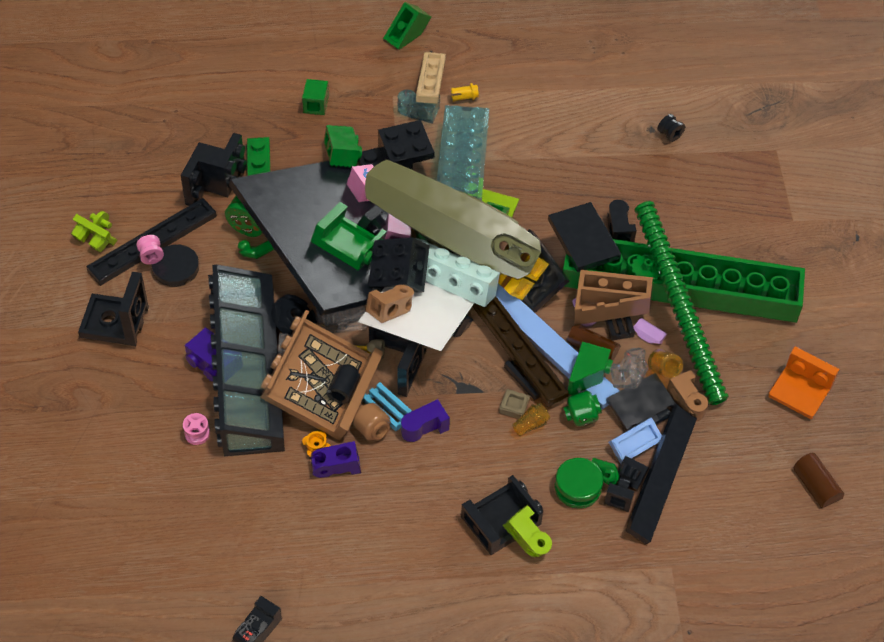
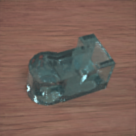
M402 90L397 97L398 112L410 118L433 124L440 109V95L438 104L416 102V93L414 91Z

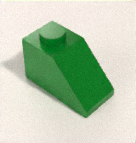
M404 2L383 38L400 50L423 33L432 16L418 6Z
M582 342L569 379V395H574L603 382L605 373L610 374L613 360L609 359L611 349Z

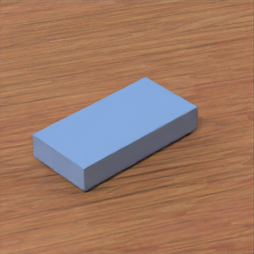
M651 417L609 441V444L621 464L625 456L633 458L659 443L662 435Z

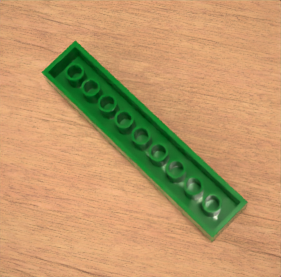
M613 239L621 252V258L587 270L635 275L632 273L631 268L633 259H637V256H643L644 254L648 256L653 255L649 251L651 247L647 244ZM671 248L673 250L672 255L676 257L675 262L678 263L677 268L681 270L679 275H682L684 278L682 282L686 283L685 289H688L689 293L687 295L691 297L690 302L694 304V307L794 323L798 322L803 307L805 268ZM566 253L563 273L570 282L564 287L578 289L580 272L575 270ZM660 277L658 280H653L651 300L670 303L671 301L667 298L669 294L665 293L666 287L662 285L663 280Z

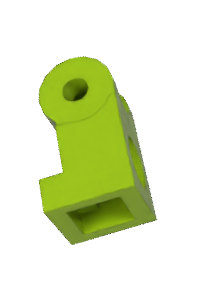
M527 505L511 517L503 527L529 556L535 558L550 551L552 540L547 533L541 532L530 519L534 512Z

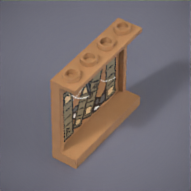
M305 310L301 318L296 316L292 322L290 329L293 332L291 336L286 335L280 346L283 352L281 356L277 354L270 367L274 370L271 375L267 374L260 386L264 389L260 398L328 435L341 440L350 428L384 352L374 348L370 354L307 320L306 317L309 311ZM350 364L357 368L361 377L349 403L340 404L331 400L327 396L326 391L338 366Z

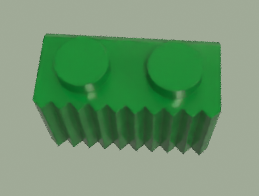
M326 125L324 145L331 166L335 165L337 167L339 165L341 167L344 165V167L349 166V168L351 166L355 167L357 166L358 159H361L362 146L358 145L359 138L358 135L354 134L353 127Z

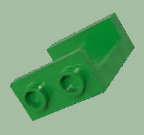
M339 202L316 224L310 242L359 271L365 264L369 265L371 263L374 241L385 239L387 231L382 229L376 236L345 218L348 206Z

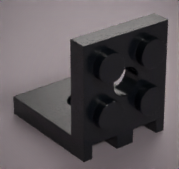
M131 273L123 298L91 294L78 330L79 338L131 346L137 345L136 336L138 330H142L144 312L149 309L142 273ZM108 316L115 317V319L111 322L103 321V319Z
M369 326V342L375 339H382L385 341V347L404 353L397 367L398 395L407 397L427 352V348H424L425 345Z

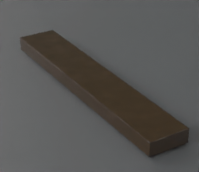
M496 296L485 307L476 303L473 304L474 310L547 407L568 397V390Z

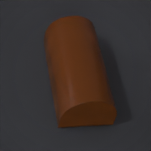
M581 325L572 326L567 338L568 343L579 348L582 342L611 349L609 358L611 360L615 359L621 347L619 343Z
M816 453L806 454L795 463L793 469L821 508L843 499L845 493Z

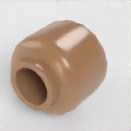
M368 403L358 408L353 424L367 440L382 439L390 430V417L378 404Z

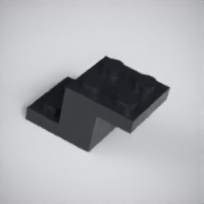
M417 120L378 129V148L362 151V157L358 159V163L360 166L372 164L375 167L382 161L389 160L413 170V163L434 159L435 152L422 121Z
M233 133L225 149L198 143L180 175L185 205L190 206L198 199H201L204 191L229 197L232 191L229 186L230 179L238 178L241 173L245 172L247 160L244 158L245 145H243L242 135Z

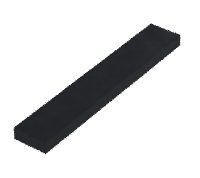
M201 198L87 265V271L101 286L141 262L140 252L136 245L141 237L155 235L160 240V247L163 248L217 217V213L204 198Z
M678 405L672 408L625 530L644 544H648L652 540L697 418Z

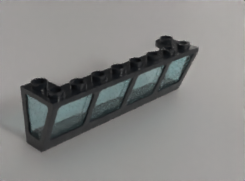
M218 264L212 265L213 275H208L209 289H211V294H209L210 309H214V314H210L211 329H215V334H211L212 349H216V355H212V368L217 370V376H213V390L218 391V397H213L214 412H219V418L214 419L218 447H223L224 457L285 451L282 409L260 398L264 390L260 386L266 375L272 374L274 369L270 366L278 354L277 330L271 315L272 305L275 303L272 275Z

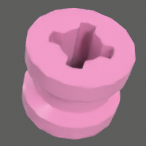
M146 235L137 241L136 245L140 252L141 262L144 264H155L163 259V250L160 247V240L157 236Z
M194 413L184 419L183 430L187 442L193 445H201L209 439L208 420L204 415Z

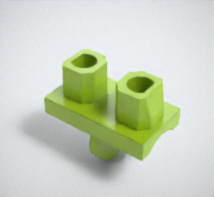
M100 211L97 215L92 213L89 218L93 220V223L78 214L74 216L73 220L77 223L71 233L74 238L84 243L89 234H93L94 236L88 244L100 253L108 243L113 246L115 245L117 239L104 229H110L112 223L109 222L108 213Z

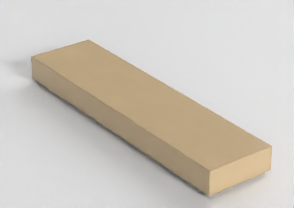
M424 53L416 102L438 104L446 54Z

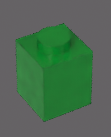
M306 79L302 97L303 113L325 115L329 98L328 81Z

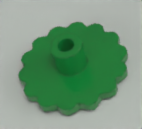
M644 254L643 256H637V259H633L631 268L635 276L653 277V280H658L661 275L657 272L659 267L655 266L656 260L652 259V255Z

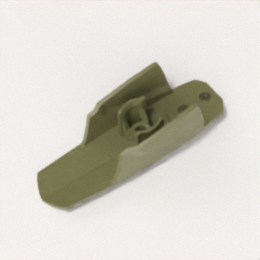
M389 160L382 161L367 173L365 181L366 199L424 236L427 242L432 245L445 248L451 253L467 257L481 266H488L492 270L516 279L529 275L541 254L539 239L518 225V221L467 193L455 190L450 186ZM507 242L509 249L501 250L499 248L500 243ZM528 253L530 260L523 262L520 257L521 254Z

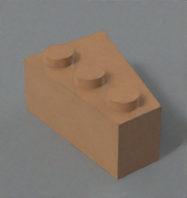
M581 270L575 304L574 325L648 314L653 277Z

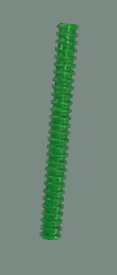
M652 201L643 202L637 205L634 211L638 214L637 219L641 220L639 224L643 227L644 238L648 240L647 245L651 247L649 251L653 254L652 259L656 260L654 264L656 267H659L657 272L661 274L662 285L666 287L665 293L669 294L667 298L671 301L670 306L674 307L675 319L679 321L678 327L682 328L680 332L684 335L683 340L687 342L686 348L690 349L688 353L692 356L691 361L695 363L694 369L698 370L696 374L700 377L699 382L703 384L702 390L706 391L704 395L709 399L708 404H720L726 401L729 395L725 393L726 387L722 386L723 380L719 379L721 374L717 372L718 366L714 365L715 359L711 358L713 353L709 351V344H706L707 338L703 337L705 333L701 330L702 325L698 323L699 317L695 316L697 312L693 309L694 304L690 302L691 297L687 295L689 291L685 289L686 283L682 282L684 278L682 275H679L681 270L677 268L676 257L672 255L673 250L669 248L671 244L667 241V235H664L665 229L661 228L663 224L659 221L660 216L656 215L658 211L654 208L655 203Z

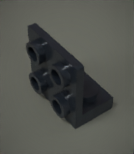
M413 237L375 240L368 285L372 288L406 285L411 287L414 292H424L430 245Z

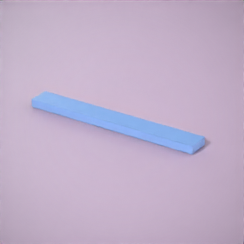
M498 283L496 297L534 347L570 379L578 352L520 299L511 296ZM605 377L602 383L584 390L590 391L592 395H597L602 410L609 405L606 398L619 392Z

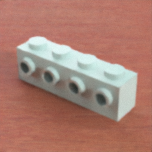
M415 238L430 245L425 282L483 307L496 296L500 272L492 270L488 266H481L467 257L451 253L445 248H439L425 240Z

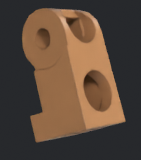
M396 285L393 290L382 293L377 290L371 291L368 295L366 312L381 323L406 314L411 310L414 290L406 285Z
M689 370L671 378L667 391L679 407L697 418V422L704 418L708 407V400L694 386L696 376Z

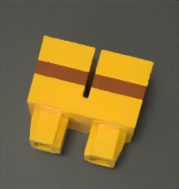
M507 244V246L504 248V251L509 249V245H508V244ZM528 253L521 254L520 257L523 262L530 260ZM538 257L530 274L526 277L516 279L500 273L498 283L511 296L523 300L535 284L530 279L537 281L549 264Z

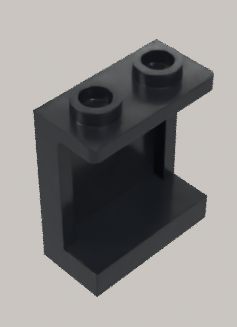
M512 475L508 477L507 485L479 502L473 504L471 500L463 503L461 506V518L488 553L493 555L515 541L503 527L511 517L528 505L534 512L530 519L538 527L542 524L543 508L538 500H533L528 494L525 484L522 481H518Z

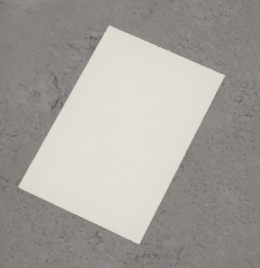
M425 282L424 292H414L411 310L408 313L381 323L368 312H365L358 322L441 351L474 302ZM385 287L382 292L393 290L394 287Z

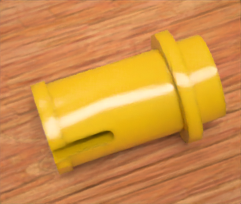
M470 83V86L451 88V94L460 93V95L452 96L453 102L472 99L473 101L475 98H479L478 86Z

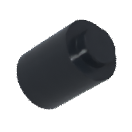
M350 364L338 366L326 391L327 396L331 400L340 404L349 403L361 377L357 368Z

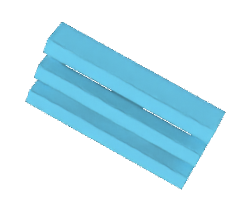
M379 382L375 389L369 390V394L365 393L362 401L365 404L375 403L372 400L375 398L389 413H392L399 420L397 422L389 415L390 427L397 431L401 428L403 416L412 410Z

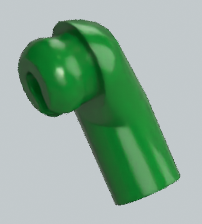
M242 240L237 246L241 256L258 259L274 250L268 240L258 246H250L249 241Z
M597 458L592 459V462L601 469L605 484H616L618 482L619 473L615 464Z

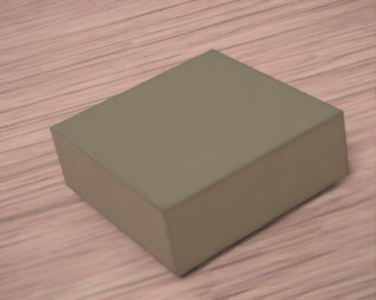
M506 389L499 413L523 420L530 401V395Z

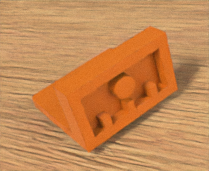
M795 346L790 353L785 369L770 390L768 397L809 419H813L833 387L840 369Z

